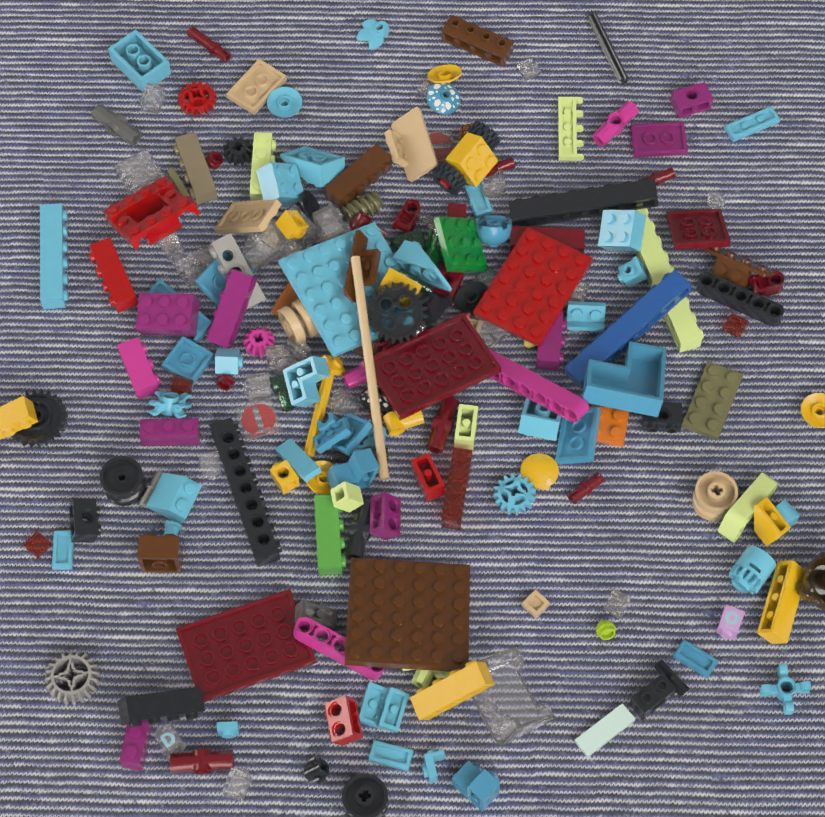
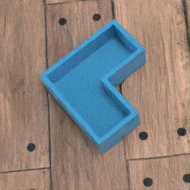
M629 341L624 356V366L589 359L584 375L582 398L590 404L658 417L664 397L667 349Z

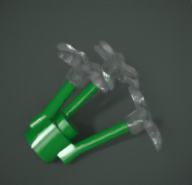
M427 216L426 218H421L424 221L423 224H429L425 253L437 265L439 261L443 262L444 258L443 254H440L441 250L436 248L438 235L434 218ZM433 229H434V230H435V231H434V235H435V236H434L433 243H432V246H431L432 235H433Z

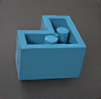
M371 448L357 449L352 453L347 463L332 465L326 475V479L331 489L344 481L359 486L360 489L370 487L380 467Z
M468 761L452 777V785L481 812L499 795L500 791L499 777L492 771L483 770L477 763L472 764Z

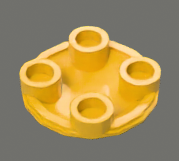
M536 453L525 458L521 464L520 473L522 474V479L528 477V483L533 482L534 488L547 490L557 480L559 468L555 460L549 455Z

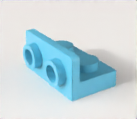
M568 301L567 330L574 332H604L606 303Z

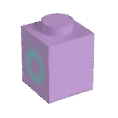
M726 605L716 633L720 634L722 638L735 640L745 611Z

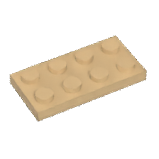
M278 199L233 202L214 230L218 234L263 232L267 229L270 220L278 213V209L282 204Z

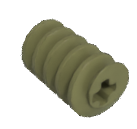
M373 191L371 195L366 194L365 198L360 197L358 201L353 200L352 204L347 203L345 207L342 206V210L348 222H351L359 211L365 214L369 213L372 217L374 216V210L380 214V208H383V203L378 193Z

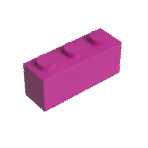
M137 337L118 344L119 354L138 400L155 394V391H159L158 385L161 382L158 374H153L152 372L154 365L151 358L147 359L145 355L148 353L145 343H140Z

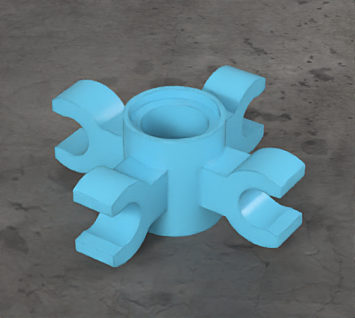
M155 391L159 400L153 399L149 401V404L155 406V408L149 410L148 413L153 416L161 413L165 416H176L177 418L186 417L182 408L189 409L192 407L191 404L186 402L188 398H192V395L182 393L179 396L175 392Z
M787 663L778 664V684L761 685L759 689L760 696L776 695L783 702L784 715H792V711H794L793 694L810 693L812 689L811 682L795 683L792 678L788 677ZM781 686H787L790 692L782 691Z

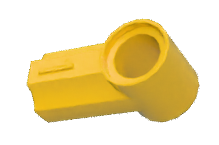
M394 411L383 416L390 436L400 435L405 429L424 423L421 411L402 420H399Z

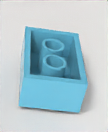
M136 29L108 48L111 62L143 93L171 74L169 61Z

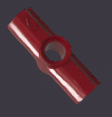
M452 396L441 401L438 414H435L433 419L432 432L427 449L435 454L443 453L448 435L450 436L453 430L454 417L459 401Z
M196 749L193 753L170 754L171 773L193 772L195 774H208L213 770L234 769L233 750L211 751L209 749Z

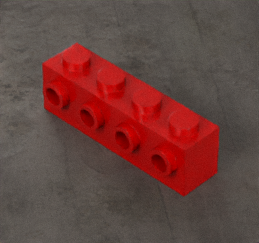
M109 237L89 245L91 252L88 255L92 264L96 263L97 265L95 271L98 278L102 277L104 281L101 282L104 292H109L110 294L108 301L111 308L115 307L117 313L137 306L136 294L111 238Z

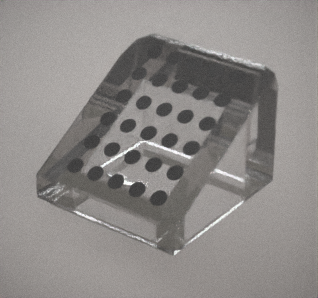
M613 589L603 610L621 619L631 602V597L617 589Z

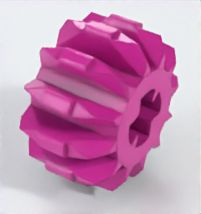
M256 326V330L249 329V334L244 335L243 346L246 348L247 354L251 353L253 358L259 355L262 359L263 354L269 356L270 351H274L275 338L271 330L267 331L265 326L261 330Z

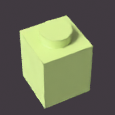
M344 481L330 490L335 508L350 513L364 504L359 486Z

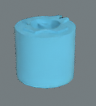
M783 500L775 507L790 527L797 522L801 515L786 500Z

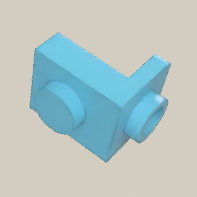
M432 749L424 754L425 765H422L424 778L428 777L429 784L438 782L434 762L445 759L444 750Z

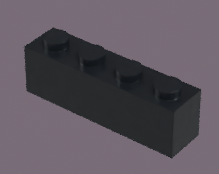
M201 687L125 696L117 701L121 725H129L130 728L142 726V723L148 722L149 725L161 723V720L166 719L168 723L179 721L181 717H186V720L196 719L198 714L205 711Z

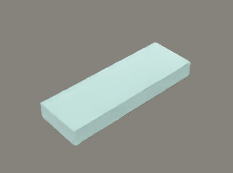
M622 703L576 738L574 742L588 758L631 725L635 718Z

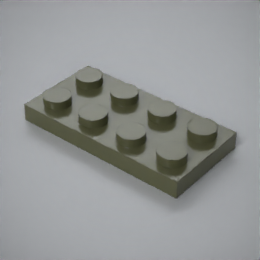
M708 361L681 428L718 441L744 374Z

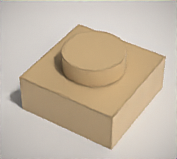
M537 590L532 592L522 602V607L536 619L550 606V602Z

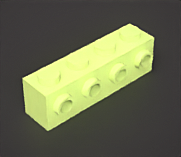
M254 132L250 180L251 201L263 200L256 170L271 162H275L273 151H276V140H273L272 133Z

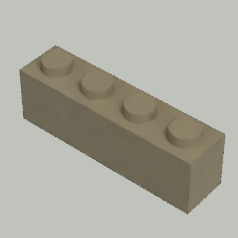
M196 132L175 137L176 145H173L176 156H180L178 162L181 170H185L186 174H183L186 185L190 184L191 188L188 190L191 199L195 198L197 205L218 199L216 187Z

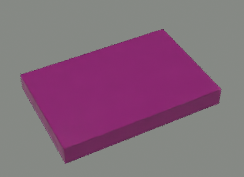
M684 122L630 125L634 158L688 154Z

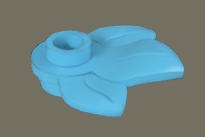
M365 20L362 22L363 29L358 32L356 39L358 41H369L370 50H375L383 44L384 38L389 34L390 27L385 21Z

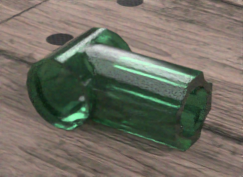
M284 374L271 377V385L274 394H277L282 411H293L298 406L291 405Z

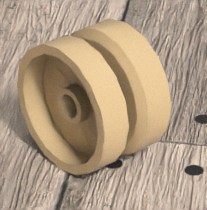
M300 299L292 302V309L284 306L277 310L279 321L286 335L295 346L306 342V336L312 339L319 335Z
M711 471L702 475L696 483L692 496V506L695 512L701 518L708 521L723 520L738 498V487L735 480L728 474L719 471Z

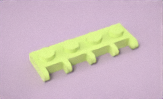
M558 97V154L560 161L584 160L583 154H577V147L584 146V141L577 140V132H583L584 127L577 125L576 117L583 116L582 110H576V104L583 103L582 97Z

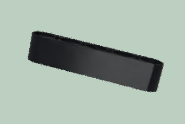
M704 272L699 276L696 289L700 295L769 326L774 327L781 323L784 308L779 303L712 273Z

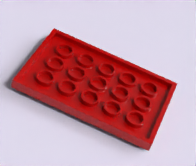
M527 227L474 309L473 315L540 347L593 262V258Z

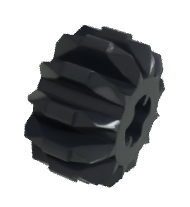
M234 136L233 141L228 139L227 144L224 145V158L227 159V162L229 164L234 163L235 167L238 164L244 166V162L250 163L253 145L250 144L249 139L244 140L242 136L239 139Z

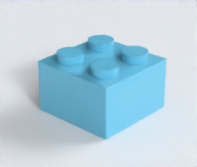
M271 162L256 170L263 200L278 199L282 204L281 206H291L300 201L303 187L297 164Z
M603 210L598 246L608 251L641 252L646 215L636 210Z

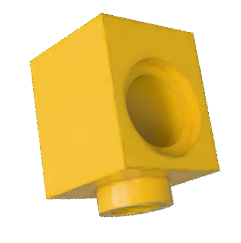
M285 210L275 222L286 239H300L309 227L297 210Z
M287 460L275 463L270 469L271 478L283 495L300 485L298 475ZM281 474H288L285 478L279 477Z

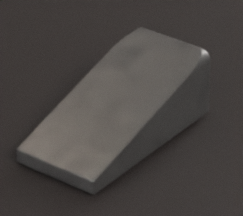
M302 600L295 606V623L301 617H308L327 628H337V610Z

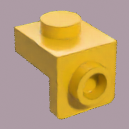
M325 354L321 357L326 358L331 375L342 376L346 372L343 362L339 357L333 358V356Z

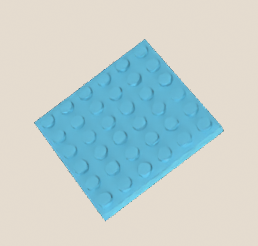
M375 222L284 257L278 262L333 358L362 346L357 303H351L343 294L356 230H361L368 238L366 250L378 248L381 251L375 285L364 286L367 308L372 307L368 301L375 300L372 294L379 295L375 292L389 267L406 276L404 270L394 260V254ZM388 300L382 303V309L388 310L392 306L391 301ZM396 309L395 313H383L381 317L394 314L398 318L400 313H413L414 309L404 312ZM410 316L405 317L403 320V324L406 326L413 323V318ZM386 320L384 323L385 328H392L394 320ZM369 326L371 341L378 339L379 331L373 333L372 330L375 326Z

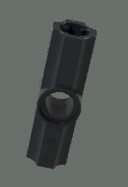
M363 500L364 504L357 508L355 518L350 525V538L345 554L350 560L351 558H363L366 542L369 541L371 535L370 501Z

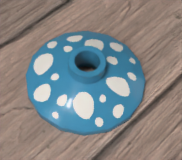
M434 83L430 86L426 95L428 105L438 114H452L460 106L459 92L450 83Z

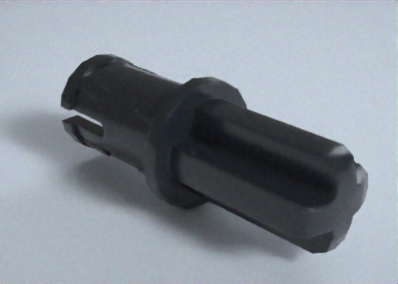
M663 660L655 664V669L660 674L664 673L676 687V693L679 697L683 696L690 689L678 676V672L674 673Z

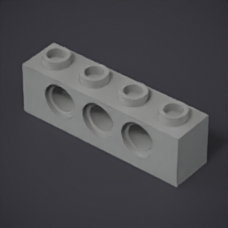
M231 233L210 243L209 253L219 263L217 267L222 276L225 275L227 277L228 273L234 268L254 276ZM223 252L231 254V261L223 259ZM257 282L246 310L266 300Z

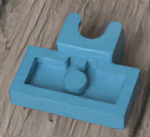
M330 412L328 415L329 419L325 423L318 420L317 426L321 433L313 437L315 449L320 454L351 434L349 422L345 417L339 419L334 413Z

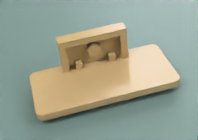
M415 107L392 122V130L389 129L384 132L392 161L404 167L407 179L410 182L420 178L438 165L420 108Z

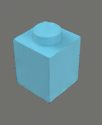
M217 348L215 354V374H238L239 369L243 368V356H240V349Z

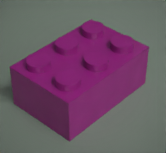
M139 293L135 329L142 335L196 337L200 300L194 294Z

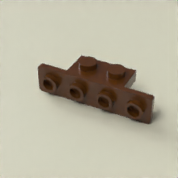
M356 230L355 237L353 238L349 267L346 272V282L343 287V294L351 303L356 302L351 257L360 256L364 286L375 285L381 251L378 248L366 250L368 238L361 230Z
M716 247L703 249V251L717 256L712 274L743 288L746 287L751 272L763 277L773 276V272L768 271V267L760 264L754 265L752 264L753 261L747 258L740 259L736 257L737 254L734 252H724L721 248Z

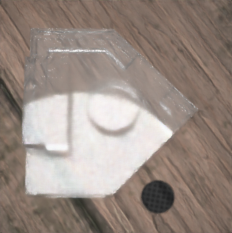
M478 317L476 331L487 347L512 335V333Z

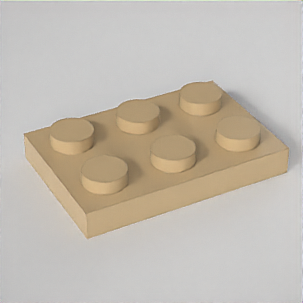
M258 59L226 93V97L255 115L267 102L269 94L286 82L287 76L261 59Z

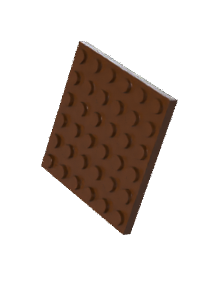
M351 558L345 665L450 672L465 668V664L469 662L470 565Z

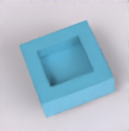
M238 721L217 722L218 735L226 739L238 736Z

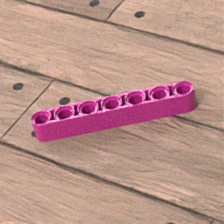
M489 349L501 366V372L490 377L491 379L573 423H576L589 410V405L583 398Z

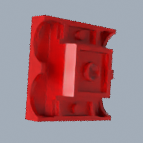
M166 176L158 178L154 183L142 187L132 195L126 196L122 201L111 204L103 211L108 223L135 250L139 249L141 238L151 246L181 229L182 226L178 218L181 216V213L193 212L196 215L200 214L196 203L188 195H182Z

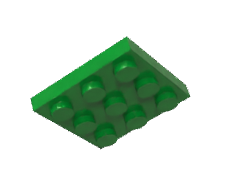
M438 216L433 219L447 272L484 273L488 271L482 242L476 233L477 228L474 218Z

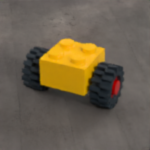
M475 121L467 130L465 136L447 156L446 161L449 164L441 162L432 173L433 180L437 181L436 183L442 189L444 188L446 192L449 191L450 194L454 195L458 194L465 184L477 187L498 162L492 152L500 143L497 133H494V130L490 129L485 123Z

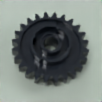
M33 389L32 394L26 391L25 397L33 402L36 416L40 418L30 428L16 432L11 438H15L16 443L21 441L23 446L29 443L30 448L34 444H37L38 448H40L41 443L48 446L49 440L54 443L55 436L61 437L59 431H65L63 425L68 424L65 419L68 417L67 412H65L66 407L63 405L62 400H58L56 394L52 396L50 391L44 394L43 389L39 393H36L35 389Z

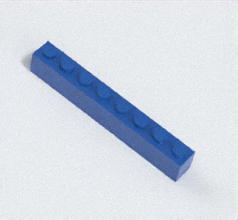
M675 269L671 273L665 274L659 284L653 285L644 297L637 299L631 309L625 310L616 322H612L603 334H598L589 346H585L575 359L572 358L567 362L565 367L566 375L582 390L589 359L606 363L615 361L627 350L629 341L636 342L691 292V283Z

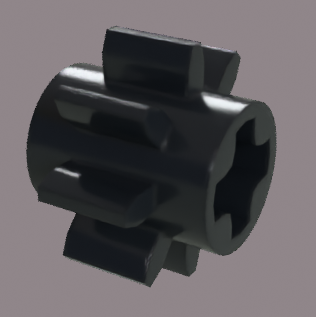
M315 757L307 760V765L304 766L305 778L312 783L317 782L318 784L326 781V776L329 775L328 763L321 758L316 759Z

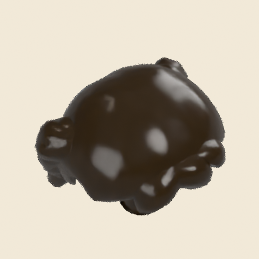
M820 552L817 558L808 564L802 581L796 587V591L801 599L825 610V552Z

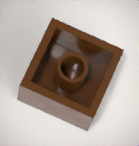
M152 533L139 535L137 559L142 572L182 573L184 551L179 536L175 534L157 536Z

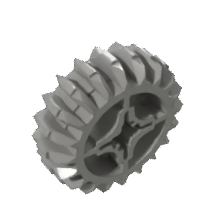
M71 650L68 656L61 653V659L54 657L56 663H49L48 666L51 670H46L45 674L48 677L44 679L45 683L48 684L46 686L47 691H51V697H56L59 703L63 700L65 705H68L70 700L73 705H76L77 700L84 703L83 698L85 696L91 699L90 691H97L94 686L100 684L97 678L101 676L100 672H97L99 667L97 664H94V659H89L86 653L81 655L80 651H77L74 655ZM75 665H81L85 667L88 671L83 672V670H77ZM85 683L81 688L78 689L80 684ZM57 684L68 685L70 691L60 689Z

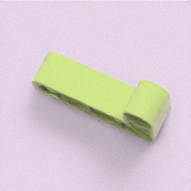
M762 472L729 509L717 532L735 543L742 534L746 524L754 516V506L766 496L769 499L779 483Z

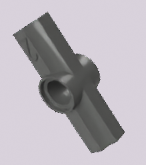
M103 104L97 105L94 108L92 117L104 125L111 135L121 137L130 145H136L140 142L142 132L130 125L122 114H115Z

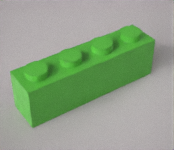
M331 494L314 495L319 576L343 574L342 567H346V557L341 554V549H345L344 537H340V531H344L343 519H339V513H342L343 510L334 507Z

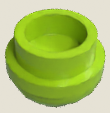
M600 620L595 630L597 636L602 640H609L615 636L616 627L612 621Z

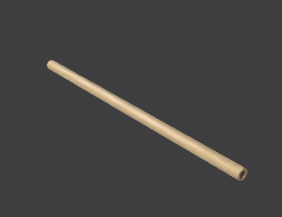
M360 256L351 257L377 463L380 467L379 478L380 480L389 479L361 260Z

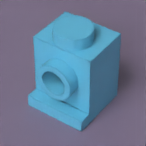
M637 256L618 267L620 273L617 274L619 281L622 284L625 283L629 288L649 278L643 263Z

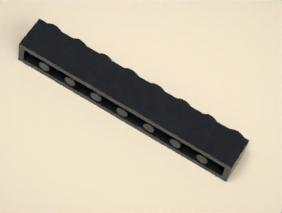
M644 178L640 181H626L622 184H607L603 187H588L584 190H570L565 193H551L546 196H533L527 199L518 198L509 201L512 226L527 227L601 216L603 210H639L659 206L655 178Z

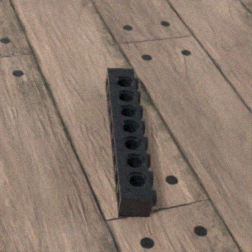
M232 417L209 424L257 566L260 567L280 560L279 553L282 552L279 541L275 542L273 535H276L273 523L269 524L267 518H270L267 506L263 507L261 501H264L261 489L257 490L256 484H258L256 474H251L250 468L252 463L249 456L245 457L244 451H246L244 440H239L238 435L241 433L238 424L233 423ZM227 439H233L230 443L225 442ZM234 455L239 456L237 459H231ZM239 472H244V473H245V474L242 475V476H237V475H236V474L239 473ZM244 489H251L248 493L242 492ZM249 506H257L254 510L248 509ZM255 523H263V525L260 527L254 526ZM261 540H269L267 544H260Z

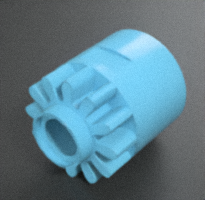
M748 546L730 570L728 577L732 579L733 586L740 592L747 593L749 591L752 595L754 593L757 594L776 568V563L764 550L755 546Z

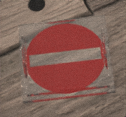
M452 129L428 132L437 162L446 161L447 156L455 148Z
M272 398L264 400L255 399L246 402L244 406L235 408L246 442L282 431Z

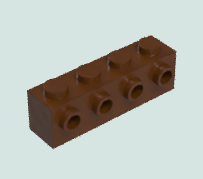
M451 15L442 29V41L501 67L505 66L513 53L514 42L509 38L499 36L476 24L464 21L460 17Z
M375 144L324 187L325 197L341 210L342 206L345 207L356 196L363 194L369 185L376 183L382 174L387 173L391 169L392 156Z

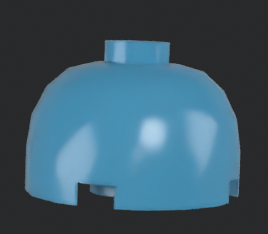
M487 215L484 220H480V217L475 220L477 236L484 244H488L489 247H498L499 244L506 242L511 235L512 220L509 218V221H507L506 216Z

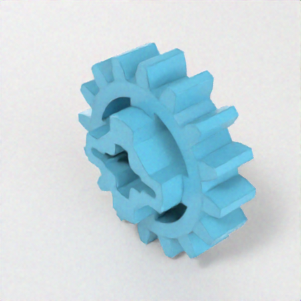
M511 473V478L504 475V481L498 480L499 486H494V492L496 493L493 496L496 500V506L501 505V512L507 510L508 515H510L513 511L518 516V511H522L525 514L526 507L532 508L530 502H535L534 495H536V489H533V482L528 483V477L522 479V474L515 477L514 473Z

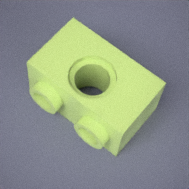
M459 404L454 449L474 450L478 406Z

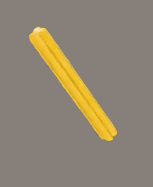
M331 374L330 377L321 381L318 393L320 401L316 402L304 452L309 457L315 456L316 449L313 437L320 433L317 426L318 420H321L322 423L324 420L334 375Z

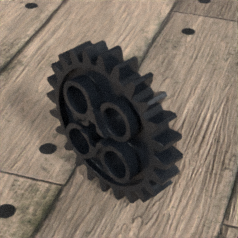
M392 282L391 288L385 284V290L382 291L378 288L379 295L372 294L375 300L368 301L372 305V307L367 308V311L371 312L368 315V319H372L369 326H375L372 332L376 333L379 331L378 338L380 339L385 336V342H388L390 338L393 344L396 343L397 339L403 344L404 338L410 342L411 335L417 338L416 331L423 332L420 325L426 326V323L422 321L428 318V315L423 314V312L428 310V307H422L426 300H419L422 297V293L416 295V288L410 291V284H407L405 288H403L402 282L399 283L398 287ZM409 298L411 303L409 306L403 307L400 304L401 300ZM386 300L392 303L391 308L388 310L382 309V303ZM396 309H399L400 312L414 309L413 313H400L398 318L394 314L381 317L383 313H395ZM405 317H412L413 323L406 326L403 324ZM388 319L394 320V326L390 329L384 326L385 321Z

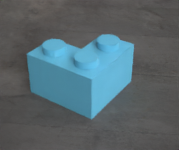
M311 356L283 369L291 405L308 407L320 401L316 383L330 377L326 358Z

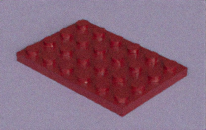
M464 313L418 334L417 338H410V342L405 340L403 344L399 343L373 355L377 386L399 420L405 419L501 372V366Z
M290 589L175 628L195 687H201L204 703L317 663L312 648L298 641L293 635L296 624V603ZM299 627L301 631L305 632L304 627Z

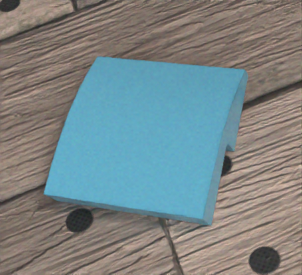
M369 682L359 710L360 723L397 733L409 693L392 687L388 689Z

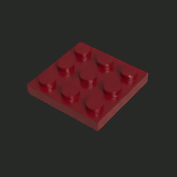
M721 209L666 212V220L674 250L730 247V237Z

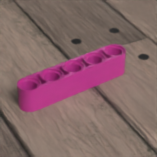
M301 617L296 621L293 635L298 641L368 679L377 680L381 677L385 668L378 667L379 670H373L371 667L345 665L346 638L308 617ZM299 627H305L308 631H301ZM317 637H324L325 641H319ZM335 646L342 647L343 651H338L335 649Z

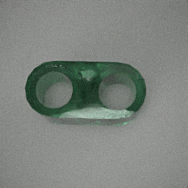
M421 230L400 234L390 239L393 253L398 251L404 240L416 241L422 245L424 252L427 251V244Z

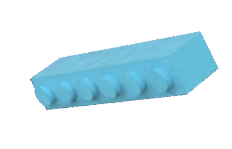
M62 203L40 205V301L43 310L66 308V301L69 300L68 289H66L69 279L68 274L65 273V269L68 268V258L65 257V253L68 252V243L65 241V237H68V228L65 226V221H68L67 210L63 209Z

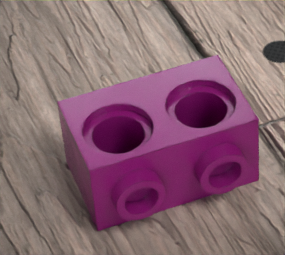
M386 492L371 497L370 534L383 540L400 536L401 499Z

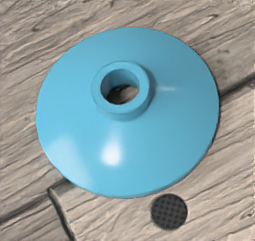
M280 87L269 94L267 107L277 117H291L300 111L302 97L293 88Z

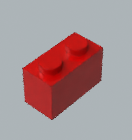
M430 453L412 459L411 470L426 501L429 502L444 496L445 485Z

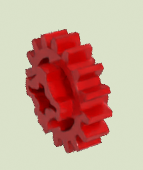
M192 81V85L187 83L186 89L181 88V93H178V103L181 111H186V115L192 113L193 117L196 114L202 117L204 112L208 115V110H214L213 105L217 103L216 92H214L213 87H209L208 83L202 85V81H199L198 84Z

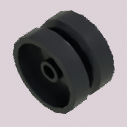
M119 456L108 460L102 467L100 482L109 501L115 505L129 506L142 498L146 490V480L143 470L136 460L127 456Z
M358 774L352 777L345 784L342 792V803L346 816L385 817L389 804L388 791L384 782L371 774Z

